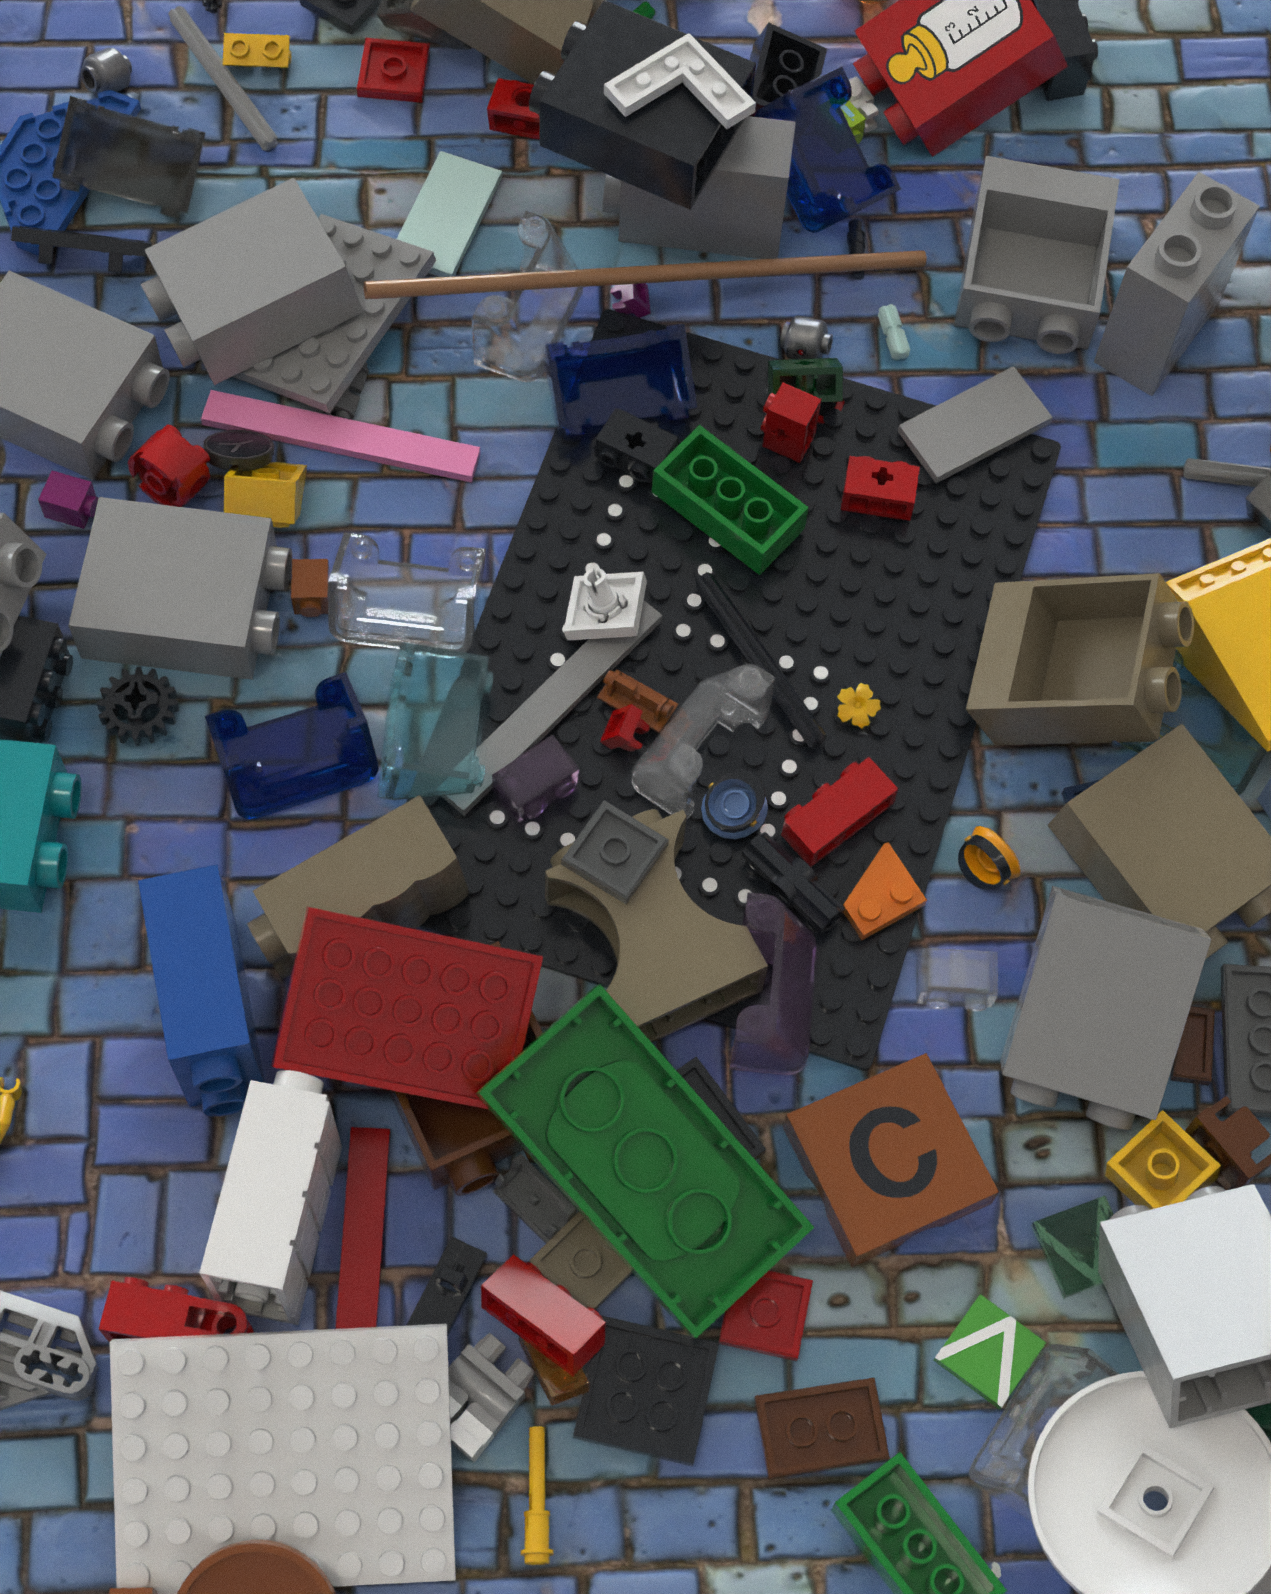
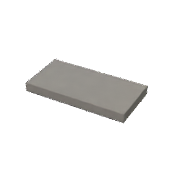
M1013 366L900 424L898 433L933 481L938 483L1051 424L1053 417Z

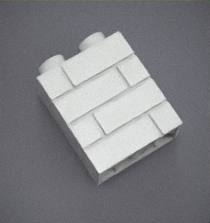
M281 1070L276 1072L274 1084L250 1080L200 1269V1275L214 1300L239 1306L246 1315L296 1325L299 1323L308 1287L306 1277L310 1278L320 1238L318 1231L321 1232L331 1194L329 1185L333 1186L342 1149L327 1095L322 1094L323 1081L298 1071Z

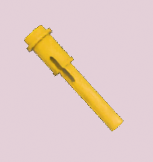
M541 1426L529 1427V1510L524 1511L525 1549L521 1550V1556H524V1564L526 1565L549 1564V1556L553 1555V1550L549 1549L550 1511L545 1510V1427Z

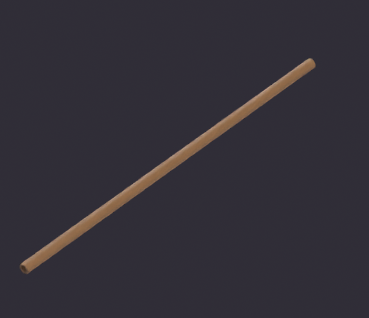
M924 250L378 280L364 281L363 289L365 299L919 268L925 267L927 257Z

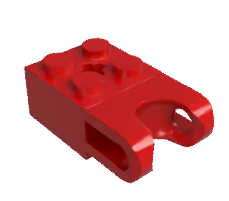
M125 1277L124 1282L111 1280L99 1325L100 1332L109 1343L112 1339L224 1334L228 1328L234 1329L230 1334L254 1333L246 1314L239 1306L188 1295L189 1290L180 1286L165 1285L164 1290L150 1288L147 1281L133 1277Z

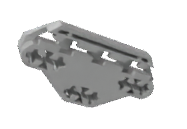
M0 1290V1322L5 1312L9 1314L7 1318L9 1323L33 1330L30 1337L4 1328L2 1333L0 1332V1411L50 1394L74 1401H80L90 1396L95 1389L96 1374L99 1366L79 1316ZM57 1330L62 1331L60 1335L61 1340L73 1344L79 1342L83 1354L56 1346L55 1349L50 1348ZM41 1360L49 1369L58 1371L59 1368L62 1373L70 1376H76L79 1372L83 1378L81 1382L74 1381L70 1385L62 1376L56 1374L51 1376L47 1371L41 1369H34L31 1372L28 1367L30 1363L37 1364Z

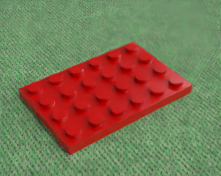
M307 906L271 1066L488 1109L475 1093L523 1051L543 956Z

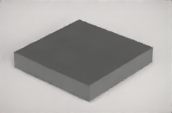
M604 800L561 859V865L624 904H627L668 846L669 839Z

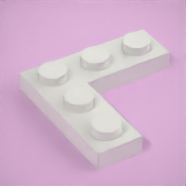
M690 33L604 84V95L625 117L681 83L695 95L726 129L753 114L756 102Z

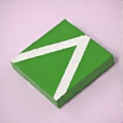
M980 1294L933 1361L1000 1410L1046 1342Z

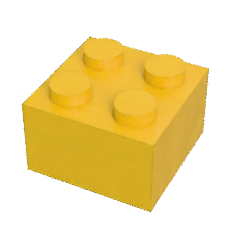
M1162 1110L1157 1115L1156 1120L1152 1119L1107 1162L1105 1176L1135 1205H1144L1149 1209H1154L1185 1201L1195 1191L1210 1186L1218 1178L1221 1165Z

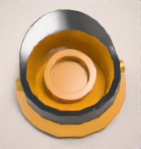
M976 826L972 835L964 839L965 842L959 850L958 863L965 878L974 886L984 890H993L1001 885L1005 886L1011 879L1020 876L1021 868L1017 856L1010 846L992 829Z

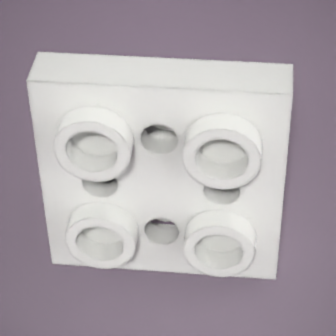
M598 568V575H596L595 569H591L584 576H574L564 626L567 640L633 637L638 635L647 583L644 572L606 574L604 570Z

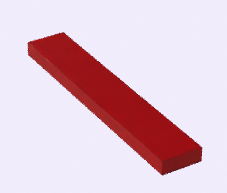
M351 1127L335 1329L377 1327L391 1131L388 1128Z

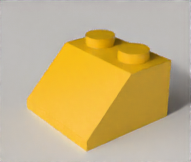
M270 462L267 466L250 471L238 470V465H232L224 476V512L271 518L273 527L285 528L289 527L290 524H295L301 512L307 465Z

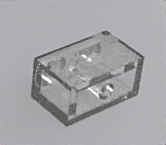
M921 948L916 960V1003L926 1004L931 1009H945L949 1005L964 1006L969 1011H983L988 1007H993L998 996V952Z

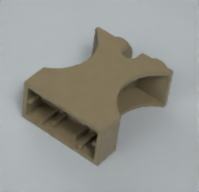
M655 809L643 811L633 816L634 819L669 839V842L627 904H624L561 865V859L573 843L557 851L550 859L553 868L545 871V899L548 905L566 908L581 914L593 922L610 942L615 953L617 970L606 991L651 1042H655L762 992L768 968L747 926L727 923L709 915L698 907L683 889L677 876L674 861L684 843L687 818L684 810L663 819L659 811Z

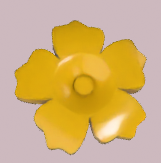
M860 683L856 688V692L852 687L841 689L837 697L844 704L838 706L839 712L837 716L842 722L852 718V725H858L860 728H863L870 724L869 716L874 717L881 709V701L870 699L873 696V691L870 690L869 684Z

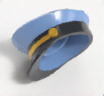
M745 769L733 770L709 785V789L702 801L701 812L703 821L710 831L722 838L738 839L747 837L762 826L767 816L768 804L765 797L764 784L757 774Z

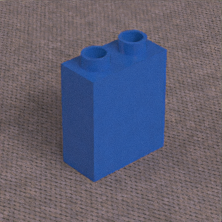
M218 864L138 880L168 1061L189 1107L202 1105L203 1112L207 1116H226L241 1112L244 1107L250 1080L265 1083L236 920Z

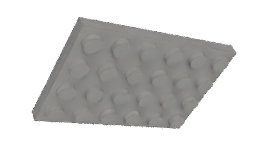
M321 214L318 219L346 265L364 312L232 377L330 413L333 406L339 401L411 298L365 299L364 281L425 278L435 264L436 258L433 251Z

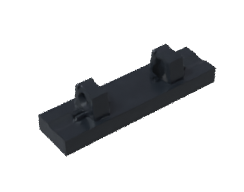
M18 225L12 226L11 241L39 245L38 263L52 264L54 246L101 251L103 253L109 252L108 271L119 273L122 272L123 255L148 257L145 249L152 246L151 241Z
M451 1236L406 1326L447 1324L448 1337L488 1254ZM441 1281L449 1283L455 1288L456 1292L439 1285Z

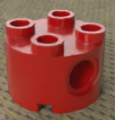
M167 424L161 430H157L129 458L127 463L131 476L134 478L138 474L142 482L138 485L141 490L160 505L184 507L210 479V472L207 463L210 461L208 453L199 445L192 446L182 437L178 429L170 424Z

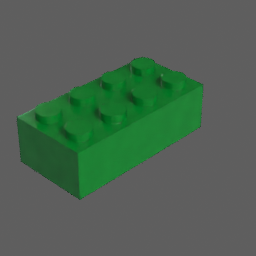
M701 425L686 437L653 470L652 493L759 575L805 529L809 507Z
M901 1452L897 1453L838 1499L831 1509L832 1513L893 1594H1004L1007 1591Z

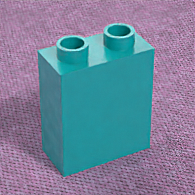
M0 739V909L42 913L46 888L61 889L65 882L68 867V848L65 843H57L56 837L60 818H76L80 807L82 785L79 774L67 773L58 749L53 744Z

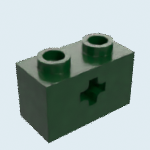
M837 358L768 360V395L770 393L777 394L784 382L820 398L821 402L843 401V366Z

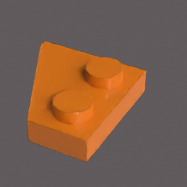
M889 842L883 844L843 904V907L845 908V916L860 939L864 940L926 905L927 899Z

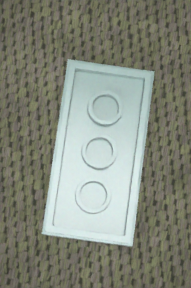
M440 151L397 237V240L434 252L436 262L428 272L429 274L438 277L455 276L502 180V171Z

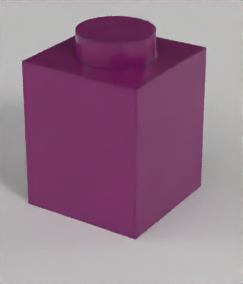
M52 470L38 501L45 518L84 529L89 517L93 518L95 516L99 498L96 497L92 482Z

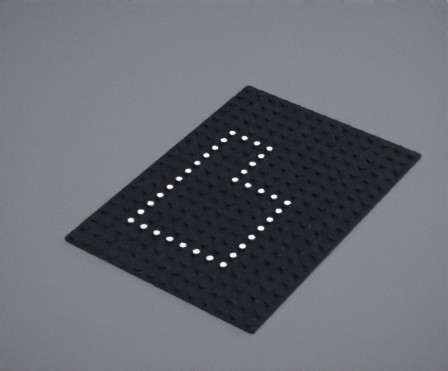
M606 309L602 312L406 801L408 802L419 795L421 796L457 856L470 892L459 904L445 912L430 915L419 927L442 935L488 945L499 941L502 948L543 956L541 967L608 988L616 973L617 961L606 936L586 917L566 908L550 906L545 899V871L553 868L550 859L557 851L576 840L604 800L631 817L643 811L655 809L659 811L663 819L684 810L687 815L684 843L674 861L677 876L683 889L691 900L709 915L727 923L747 926L768 965L762 992L704 1019L859 1070H869L876 1054L920 909L864 940L860 939L845 914L828 931H824L821 934L793 906L786 907L776 899L768 887V882L742 857V851L758 834L766 832L793 859L796 857L802 859L781 836L785 821L784 816L796 805L800 804L803 807L813 800L812 795L822 785L826 783L832 785L838 781L842 771L851 763L857 762L860 764L870 757L898 787L894 804L811 868L818 878V883L843 906L883 844L889 842L924 895L977 724L966 710L994 584L1018 582L1021 580L1061 445L1057 441L1030 434L950 477L935 483L898 433V427L900 424L936 405L843 378V401L845 403L842 411L835 409L837 403L821 402L819 415L823 416L824 424L817 422L815 437L801 463L762 447L764 432L760 431L766 416L763 408L769 396L768 360L780 359L632 315L616 312L615 310ZM616 407L678 436L677 446L701 425L808 506L809 510L805 529L759 575L652 493V484L639 482L629 473L617 467L611 468L603 464L595 457L596 437ZM849 456H869L875 460L887 462L902 461L909 465L920 467L915 504L910 521L841 510ZM598 568L604 570L606 574L644 572L647 580L644 601L662 614V621L612 671L614 672L617 669L679 704L660 734L650 728L647 733L641 735L634 732V738L643 745L641 749L632 752L620 747L610 749L602 744L600 740L614 710H617L597 699V696L606 685L602 680L465 816L462 815L437 793V787L588 640H567L564 633L574 576H584L591 569H595V573L598 575ZM706 572L713 574L825 731L827 737L821 745L810 748L695 587L696 579ZM860 683L869 684L870 690L873 691V696L870 699L881 701V709L874 717L869 716L870 724L863 728H860L858 725H852V718L842 722L837 716L839 712L838 706L844 704L837 697L841 689L852 687L856 692V688ZM738 769L752 771L760 777L765 787V797L768 804L766 819L758 830L747 837L738 839L722 838L710 831L703 821L701 812L703 798L709 789V785L712 782L715 783L724 774Z

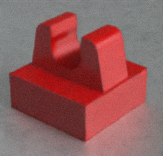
M633 704L614 710L600 742L610 749L620 747L630 752L641 749L643 744L637 741L633 734L636 732L641 735L649 731V725L641 718L643 711Z

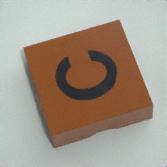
M927 1053L786 1114L783 1129L806 1176L814 1184L822 1198L827 1219L851 1267L902 1245L919 1232L942 1227L991 1205L999 1193Z

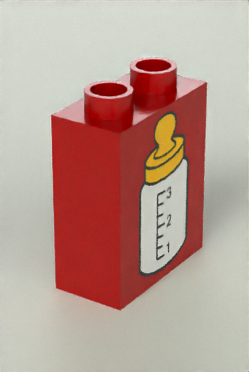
M898 0L854 31L867 52L866 55L852 63L873 97L889 87L897 102L883 111L888 122L903 146L919 136L932 157L1068 67L1054 34L1031 0Z

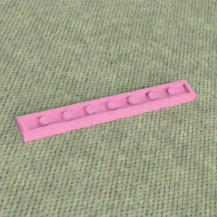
M215 390L210 391L201 417V422L204 426L223 430L257 432L274 441L470 483L473 481L481 454L480 447Z

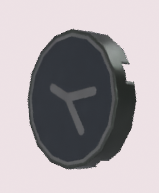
M228 430L212 434L203 441L204 450L210 457L209 463L220 469H229V464L238 465V470L242 471L260 469L270 464L272 455L274 456L273 441L269 437L257 432Z

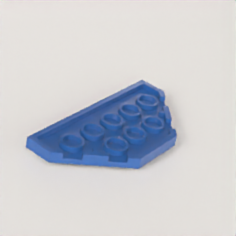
M106 90L97 93L98 98L79 103L78 99L52 106L53 111L34 116L33 112L19 116L0 145V203L11 233L13 225L60 231L66 230L140 112L139 100L113 90ZM15 241L17 248L39 256V245Z

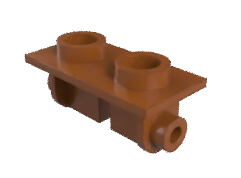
M617 669L614 672L612 670L608 671L603 680V683L606 685L597 696V699L615 709L633 704L643 711L641 718L649 725V728L659 734L679 706L673 700Z

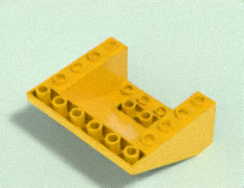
M1270 538L1166 582L1178 602L1186 601L1189 603L1194 618L1192 641L1189 646L1176 647L1175 657L1267 752L1271 751Z

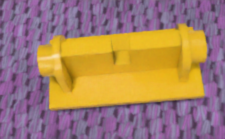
M224 33L223 66L289 68V64H291V51L289 50L290 35Z

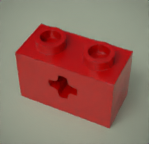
M783 382L777 394L770 393L763 408L766 416L760 431L764 432L762 447L801 463L815 437L821 399Z
M849 456L841 510L910 521L915 504L920 467L909 465L902 461L887 462L875 460L869 456Z

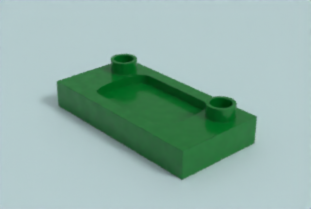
M600 984L592 988L475 1093L687 1335L695 1339L814 1228L809 1220Z

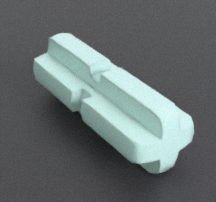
M893 304L880 307L878 318L883 333L887 336L885 339L891 357L894 360L907 358L910 347L904 330L900 328L902 323L897 308Z

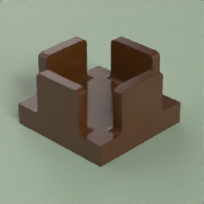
M1227 1096L1198 1114L1185 1129V1132L1221 1165L1215 1182L1226 1191L1246 1186L1271 1166V1154L1258 1164L1251 1158L1252 1151L1270 1137V1133L1248 1107H1241L1224 1121H1220L1217 1118L1231 1103Z

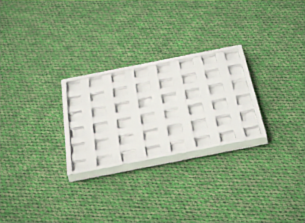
M447 1324L112 1339L110 1341L117 1588H154L157 1594H177L184 1580L204 1558L224 1546L246 1540L275 1541L299 1550L322 1569L333 1587L453 1581L456 1579Z

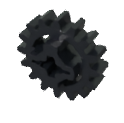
M141 667L136 668L134 675H130L126 669H123L122 679L118 680L112 676L109 678L112 686L110 689L101 687L100 692L103 700L97 701V707L99 712H101L98 716L102 725H107L106 729L111 737L118 733L120 743L124 744L131 737L134 740L135 746H139L141 739L147 737L148 741L152 744L155 742V733L159 732L163 736L168 734L165 727L166 723L170 725H175L176 723L173 714L179 711L178 702L175 700L177 698L176 690L174 687H170L166 676L158 679L155 669H151L147 675L143 674ZM147 688L152 689L155 692H150L149 690H147ZM120 720H127L129 724H126Z

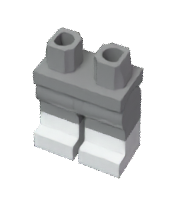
M491 1333L481 1339L474 1348L468 1344L461 1352V1355L449 1366L451 1443L474 1463L508 1421L516 1408L525 1400L524 1391L535 1375L534 1370L519 1358H517L505 1374L495 1367L494 1363L505 1352L506 1347Z

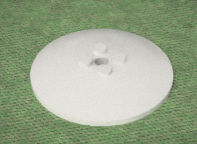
M1136 1371L1107 1377L1080 1390L1054 1413L1044 1427L1035 1446L1029 1468L1028 1501L1031 1520L1036 1536L1047 1558L1061 1577L1079 1594H1249L1270 1569L1271 1443L1259 1424L1245 1409L1169 1428L1144 1371ZM1157 1491L1166 1497L1168 1504L1162 1510H1151L1145 1505L1143 1497L1148 1492Z

